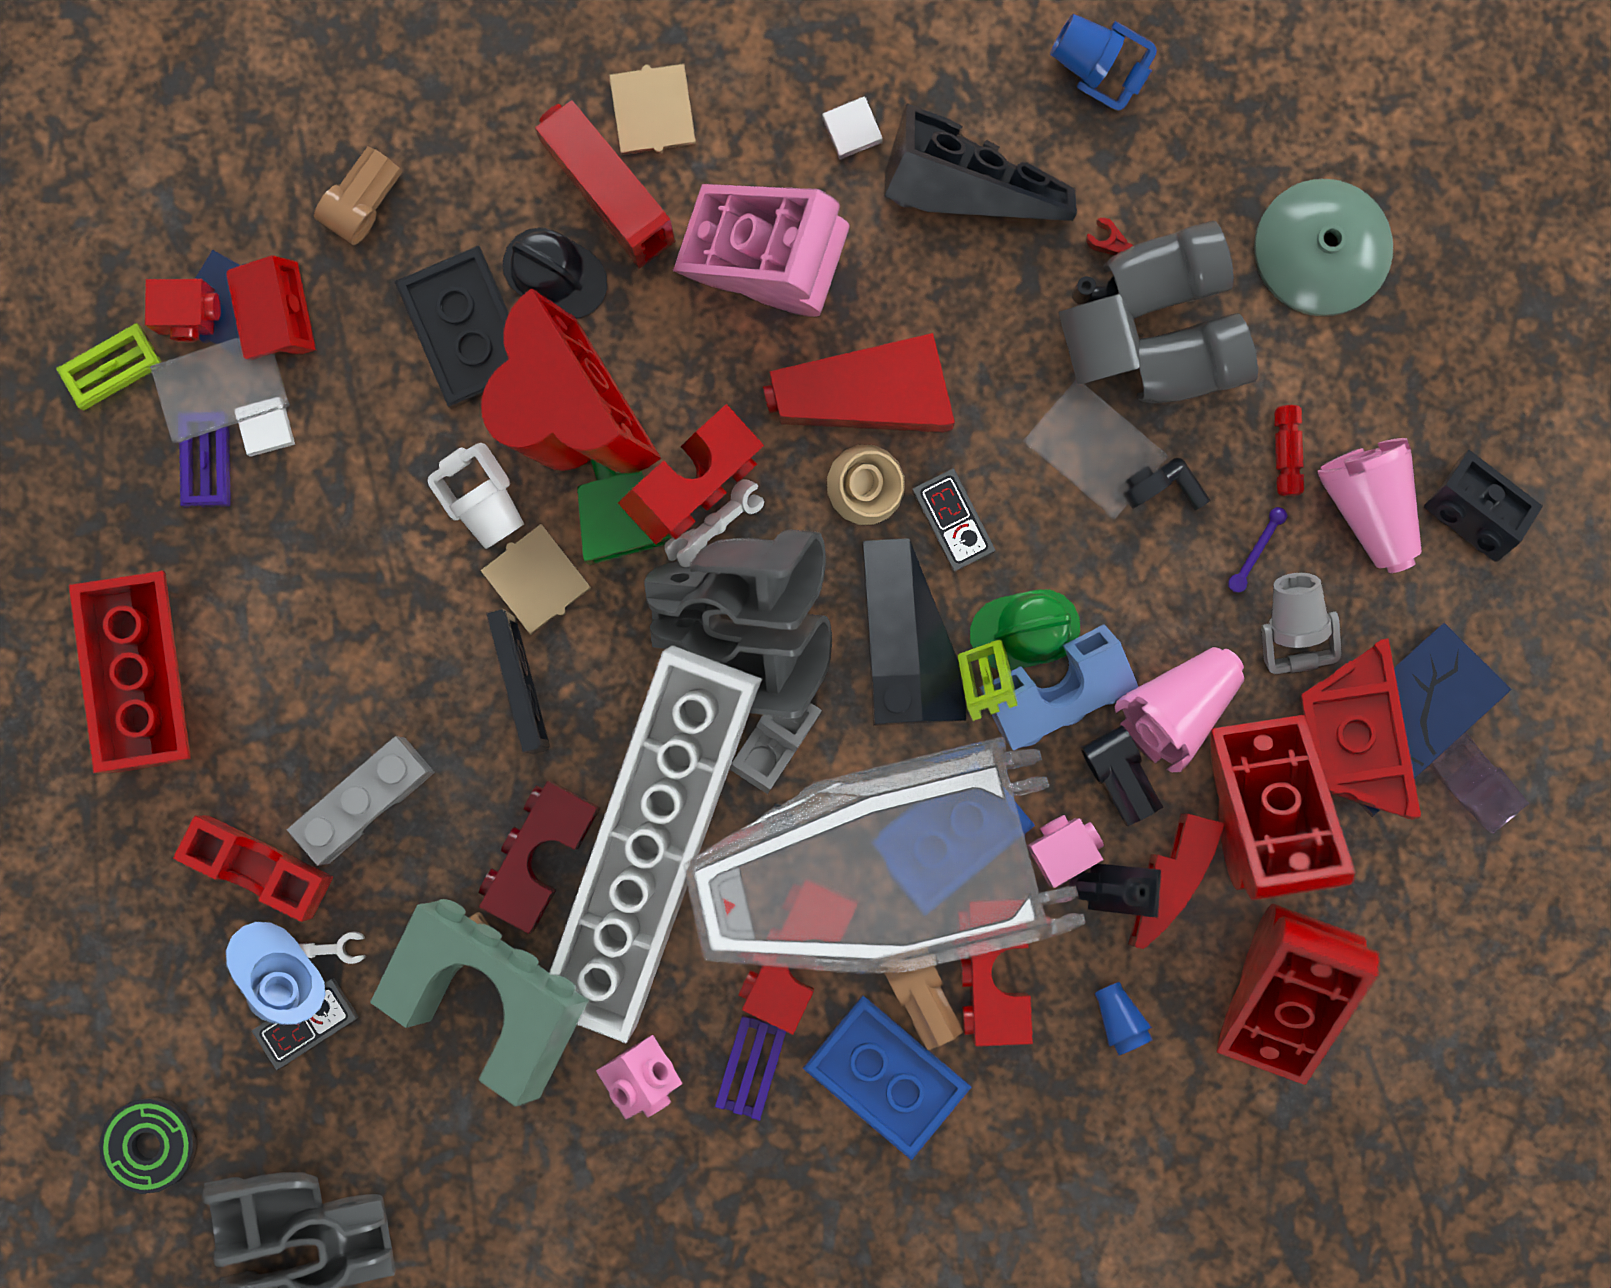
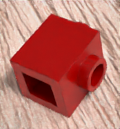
M146 279V327L158 335H170L171 340L180 342L198 341L200 334H214V321H218L220 318L221 304L219 295L214 293L213 287L202 279Z

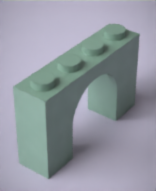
M447 899L418 904L370 1003L405 1028L430 1022L457 971L464 965L481 970L493 981L501 995L504 1006V1025L500 1038L479 1081L514 1106L539 1099L589 1000L575 991L576 986L570 980L560 975H551L538 966L539 961L535 956L524 950L513 949L501 940L502 936L497 930L484 924H477L465 916V910L459 904Z

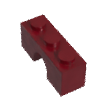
M547 781L544 788L536 785L523 808L524 811L530 813L521 830L513 827L502 846L501 852L507 855L499 871L491 868L478 891L479 894L485 896L479 907L528 934L534 932L556 892V889L544 884L535 875L532 866L535 851L541 844L549 840L561 842L574 850L579 849L601 807L552 781Z

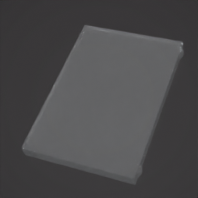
M240 338L150 366L170 437L174 444L290 406L274 353L254 360L245 359L242 353Z
M1077 380L1024 439L1027 447L1036 451L1099 505L1108 516L1114 519L1128 504L1122 494L1129 489L1125 480L1148 465L1155 472L1168 458L1163 449H1159L1090 390L1085 383L1078 385Z

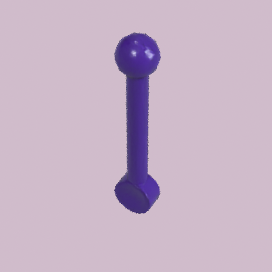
M1275 507L1270 511V521L1239 573L1229 578L1228 587L1232 592L1238 593L1246 589L1248 574L1277 526L1284 524L1287 520V513L1283 508Z

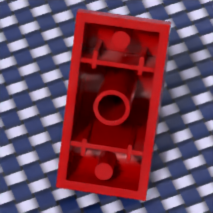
M531 288L518 299L508 314L503 338L509 359L492 374L483 392L481 412L484 425L490 435L505 446L554 470H572L586 464L591 459L620 473L639 472L655 464L661 459L659 453L577 319Z
M1305 715L1211 729V758L1219 796V822L1225 823L1221 833V843L1227 870L1236 890L1246 889L1248 896L1252 900L1351 885L1354 881L1355 870Z
M1272 903L1263 914L1253 936L1245 959L1240 984L1232 998L1223 1022L1216 1053L1306 1085L1377 978L1379 970L1378 952L1367 948L1366 938L1362 935Z

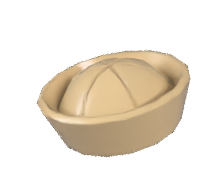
M856 445L843 451L832 463L827 476V493L833 508L844 519L858 525H874L888 519L900 506L905 493L904 474L899 462L887 450L875 445Z

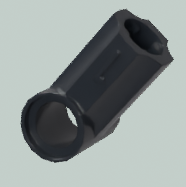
M1121 725L1081 747L1082 754L1091 772L1100 784H1104L1126 826L1139 822L1163 808L1140 765L1142 758L1139 750L1124 726Z

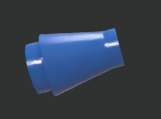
M1120 982L1094 993L1099 1002L1109 1047L1114 1046L1118 1056L1153 1041L1148 1029L1152 1028L1126 994Z

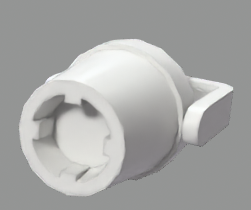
M477 443L467 450L462 447L441 460L439 462V469L428 477V484L451 519L455 521L461 519L485 549L524 525L506 490L510 485L509 478L485 444ZM473 457H476L490 479L457 500L443 478L445 476H453L469 465Z

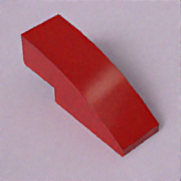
M1180 813L1170 857L1151 854L1148 864L1150 869L1161 870L1158 918L1135 915L1129 945L1145 949L1167 929L1184 909L1203 880L1216 852L1225 823Z

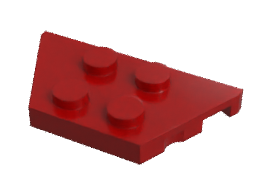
M1389 638L1381 639L1359 657L1349 661L1327 679L1317 683L1301 694L1302 712L1305 715L1330 794L1414 820L1421 817L1411 757Z

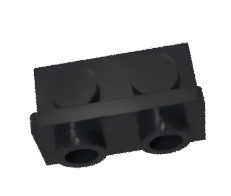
M1470 450L1459 458L1442 486L1424 505V508L1438 518L1440 522L1450 527L1475 546L1478 551L1495 562H1498L1521 543L1543 507L1538 501Z

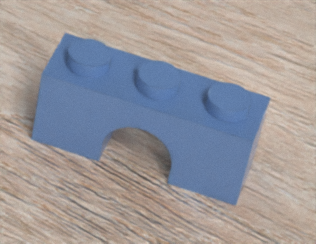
M1105 624L1063 645L1069 660V668L1066 676L1057 685L1050 688H1038L1021 666L1011 671L1018 706L1009 708L1006 701L999 704L1000 712L992 714V717L999 732L1013 751L1036 744L1044 735L1062 726L1073 725L1079 722L1084 715L1104 705L1114 704L1124 694L1126 695V693L1138 688L1120 641ZM1000 678L994 680L996 690L1002 689ZM983 685V686L980 687V690H981L982 694L985 695V690H984V685Z

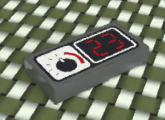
M954 468L912 489L953 573L996 551Z
M335 978L324 983L325 997L321 1008L310 1019L298 1024L283 1025L266 1021L252 1030V1033L276 1071L359 1018Z

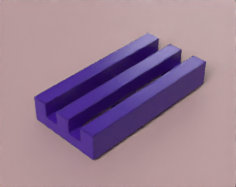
M227 413L179 414L180 506L184 508H194V506H231L229 415ZM211 423L216 425L217 495H212ZM192 424H199L200 496H194Z
M742 1015L715 1104L716 1108L733 1111V1113L747 1115L752 1119L760 1121L786 1031L765 1021ZM750 1027L757 1029V1033L737 1100L734 1101L727 1099L747 1030ZM766 1033L774 1034L775 1038L755 1105H747L745 1103Z

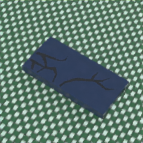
M1445 623L1439 626L1394 668L1414 779L1512 690ZM1359 803L1371 817L1380 811L1379 809Z

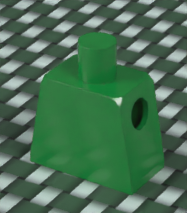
M591 459L596 481L577 486L584 561L590 566L665 546L667 541L672 538L670 534L656 545L618 504L632 488L645 478L642 471L620 473Z

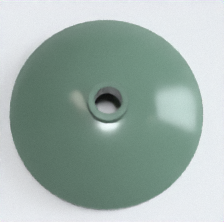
M1314 179L1288 188L1268 206L1256 230L1254 255L1258 272L1264 284L1279 301L1289 308L1304 314L1334 316L1359 307L1381 287L1392 263L1393 238L1388 220L1383 211L1364 191L1339 180ZM1331 233L1335 235L1338 245L1336 247L1328 246L1324 242V234Z

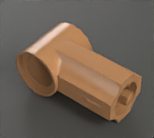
M367 146L340 186H332L323 195L315 209L314 219L350 244H358L371 229L377 215L375 210L402 174V170L388 157L376 149Z
M930 958L912 963H893L883 968L902 1007L906 1006L913 1020L912 1023L927 1050L939 1047L963 1033L941 989L943 983Z

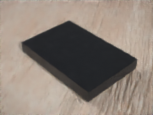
M478 245L394 281L450 410L483 396L486 384L492 374L509 359L503 338L509 312L482 249Z
M504 609L486 613L522 752L537 754L548 751L550 743L517 618Z

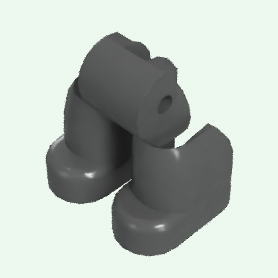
M1212 220L1182 229L1176 233L1139 243L1111 257L1102 268L1104 273L1113 272L1119 294L1058 312L1078 385L1139 368L1144 392L1137 393V398L1140 401L1152 404L1191 399L1215 391L1228 390L1253 383L1258 379V362L1254 343L1241 314L1235 313L1178 331L1148 338L1138 337L1134 319L1147 313L1232 289L1234 274L1230 251L1225 236L1216 221Z
M788 529L778 534L774 540L749 538L718 540L702 548L689 567H682L679 561L654 568L647 574L644 581L646 600L652 611L653 619L650 625L652 647L668 649L671 646H675L761 678L750 710L751 714L783 718L801 717L825 679L832 651V630L828 617L807 614L817 600L824 580L826 556L821 533ZM721 614H728L731 619H722Z
M303 1172L275 1173L244 1180L239 1177H231L204 1183L203 1202L210 1205L214 1230L215 1266H225L280 1253L284 1248L298 1245H316L319 1260L264 1274H259L256 1271H247L220 1277L219 1288H340L394 1276L396 1272L385 1205L381 1195H358L323 1204L318 1177Z

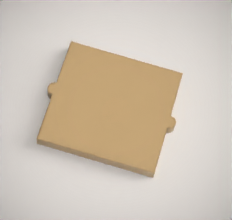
M684 64L652 69L649 65H644L642 70L610 75L621 155L652 150L657 154H661L663 149L696 144Z
M542 524L517 543H508L506 545L507 550L481 570L531 635L557 614L559 616L565 615V608L591 589L590 585Z

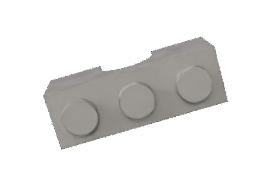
M395 736L290 826L287 831L317 866L330 864L364 834L362 831L375 818L392 805L403 801L435 772L405 737Z

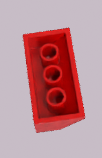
M165 571L69 585L93 772L111 774L191 759Z

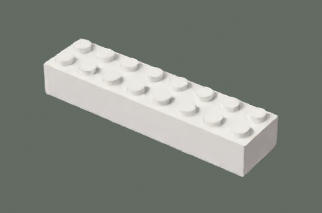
M671 646L663 651L550 971L551 975H560L570 980L576 986L575 991L589 1000L577 1023L578 1025L627 1043L635 1031L761 678L675 646Z

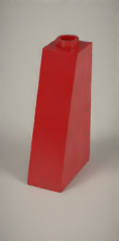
M573 100L564 106L557 104L551 107L540 117V124L535 127L540 141L639 269L675 242L671 219Z
M933 333L769 371L771 385L763 386L769 414L778 412L780 424L926 432L951 431L955 424Z

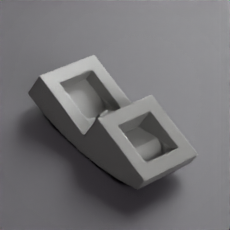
M810 703L804 714L798 718L763 715L731 763L729 769L768 794L822 710Z

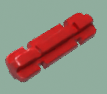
M1298 405L1278 406L1274 412L1275 427H1279L1278 433H1275L1276 470H1279L1281 474L1277 477V492L1282 496H1297L1304 491V475L1300 474L1301 468H1304L1302 431L1298 430V426L1302 424V409Z

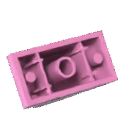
M702 184L673 271L705 285L729 292L741 293L758 302L790 313L818 317L821 315L850 225L838 216L839 203L820 190Z

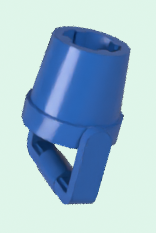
M1072 14L1057 36L1050 56L1082 78L1077 88L1109 107L1121 110L1127 105L1133 93L1138 95L1152 71L1149 66L1156 56L1157 49L1150 40L1117 21H1114L1112 29H1108ZM1126 36L1147 49L1140 61H1136L1122 85L1124 87L1117 100L1095 88L1102 82L1112 67Z

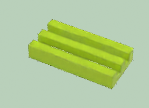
M135 323L56 368L79 409L86 410L163 366L162 361L155 354V349L151 342L146 338V333L141 325ZM134 340L138 343V346L101 365L80 379L74 380L72 375ZM142 356L146 357V359H144L143 361L135 364L134 366L128 368L127 370L121 372L120 374L114 376L113 378L107 380L99 386L82 394L81 391H83L84 389L90 387L91 385L97 383L98 381L104 379L112 373L120 370L121 368L127 366L128 364L134 362Z
M996 640L958 655L967 708L973 721L982 718V709L988 708L991 715L1000 712L999 704L1006 701L1009 708L1018 706L1007 652L1002 640ZM992 654H995L1002 687L999 690L995 689L988 657ZM977 659L985 690V695L979 697L971 664L972 661Z

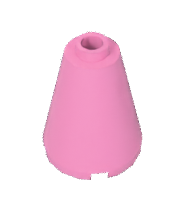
M1407 438L1377 443L1379 448L1364 451L1363 448L1357 449L1329 461L1321 466L1322 470H1318L1320 481L1377 568L1387 567L1388 573L1400 572L1416 564L1414 558L1422 553L1412 453Z
M1212 647L1126 693V695L1124 694L1117 700L1114 707L1116 713L1123 709L1126 719L1120 724L1126 728L1137 748L1151 761L1157 763L1163 758L1172 764L1166 770L1181 772L1189 765L1211 732V729H1213L1243 684V663L1231 650H1221Z

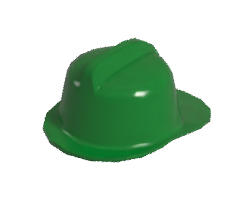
M1032 590L995 599L986 603L975 614L970 626V643L973 649L996 640H1002L1007 652L1010 670L1020 666L1027 668L1045 664L1065 657L1067 654L1063 645L1078 638L1080 635V618L1075 606L1063 594L1053 590ZM995 654L989 655L991 667L998 669Z

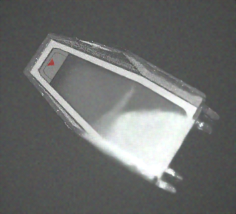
M996 738L815 782L778 808L774 807L761 815L762 818L739 832L735 831L685 862L683 866L704 959L707 961L849 973L910 972L1058 936L1084 925L1085 919L1083 914H1068L1051 920L1050 917H1045L1042 905L1068 902L1078 896L1076 886H1070L1039 893L1014 796H1022L1048 788L1047 777L1035 776L1010 784L1007 769L1028 767L1042 760L1040 750L1025 749L1005 752L1006 747L1003 738Z

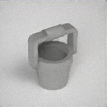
M1292 573L1276 579L1273 584L1272 618L1269 624L1261 626L1264 662L1269 671L1273 674L1286 672L1292 674L1319 669V666L1337 663L1341 658L1339 617L1336 611L1330 613L1326 611L1320 578L1309 573ZM1329 638V650L1288 655L1280 659L1274 658L1273 641L1285 647L1301 648L1320 644Z

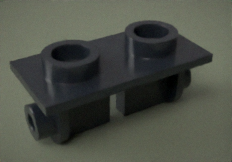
M1097 863L1091 867L1090 872H1081L1071 878L1069 889L1077 899L1088 901V910L1158 918L1161 870Z

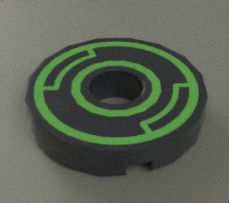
M157 1097L133 1100L117 1109L105 1123L99 1141L101 1163L109 1178L123 1189L139 1194L161 1192L180 1181L192 1166L197 1150L196 1136H194V1130L191 1126L192 1122L187 1113L172 1101ZM142 1133H152L158 1138L160 1150L155 1158H147L139 1152L137 1141Z

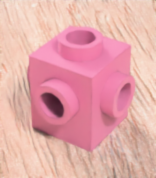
M653 1035L626 1049L596 1070L609 1091L611 1100L620 1109L625 1119L641 1111H644L647 1117L657 1113L671 1103L668 1094L683 1084L675 1072L671 1061L664 1054Z

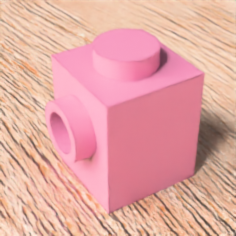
M1065 815L1042 826L1040 830L1044 836L1026 845L1048 885L1053 888L1103 860L1098 850L1104 847V844L1092 823L1089 822L1083 825L1080 818H1074L1068 822Z

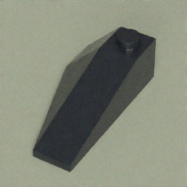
M908 103L906 104L885 170L884 197L892 199L902 207H915L926 212L1074 220L1077 215L1075 188L1028 162H1021L1016 166L1007 161L998 152L1000 147L986 140L983 146H980L959 134L963 126Z
M910 539L863 541L873 726L966 721L965 692L959 661Z

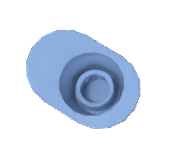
M254 922L241 927L231 937L226 949L227 968L232 979L246 997L251 1011L260 1019L282 1025L298 1024L310 1019L321 1008L325 997L324 981L297 941L284 928L270 922Z

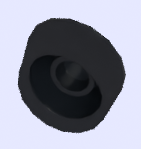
M547 228L528 229L518 234L509 243L503 256V274L509 286L521 296L532 288L575 318H582L593 313L604 300L608 289L607 273L601 261L589 250L556 231Z

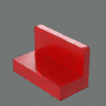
M271 255L227 271L230 295L242 353L245 359L254 360L279 351L302 355L316 350L297 261Z

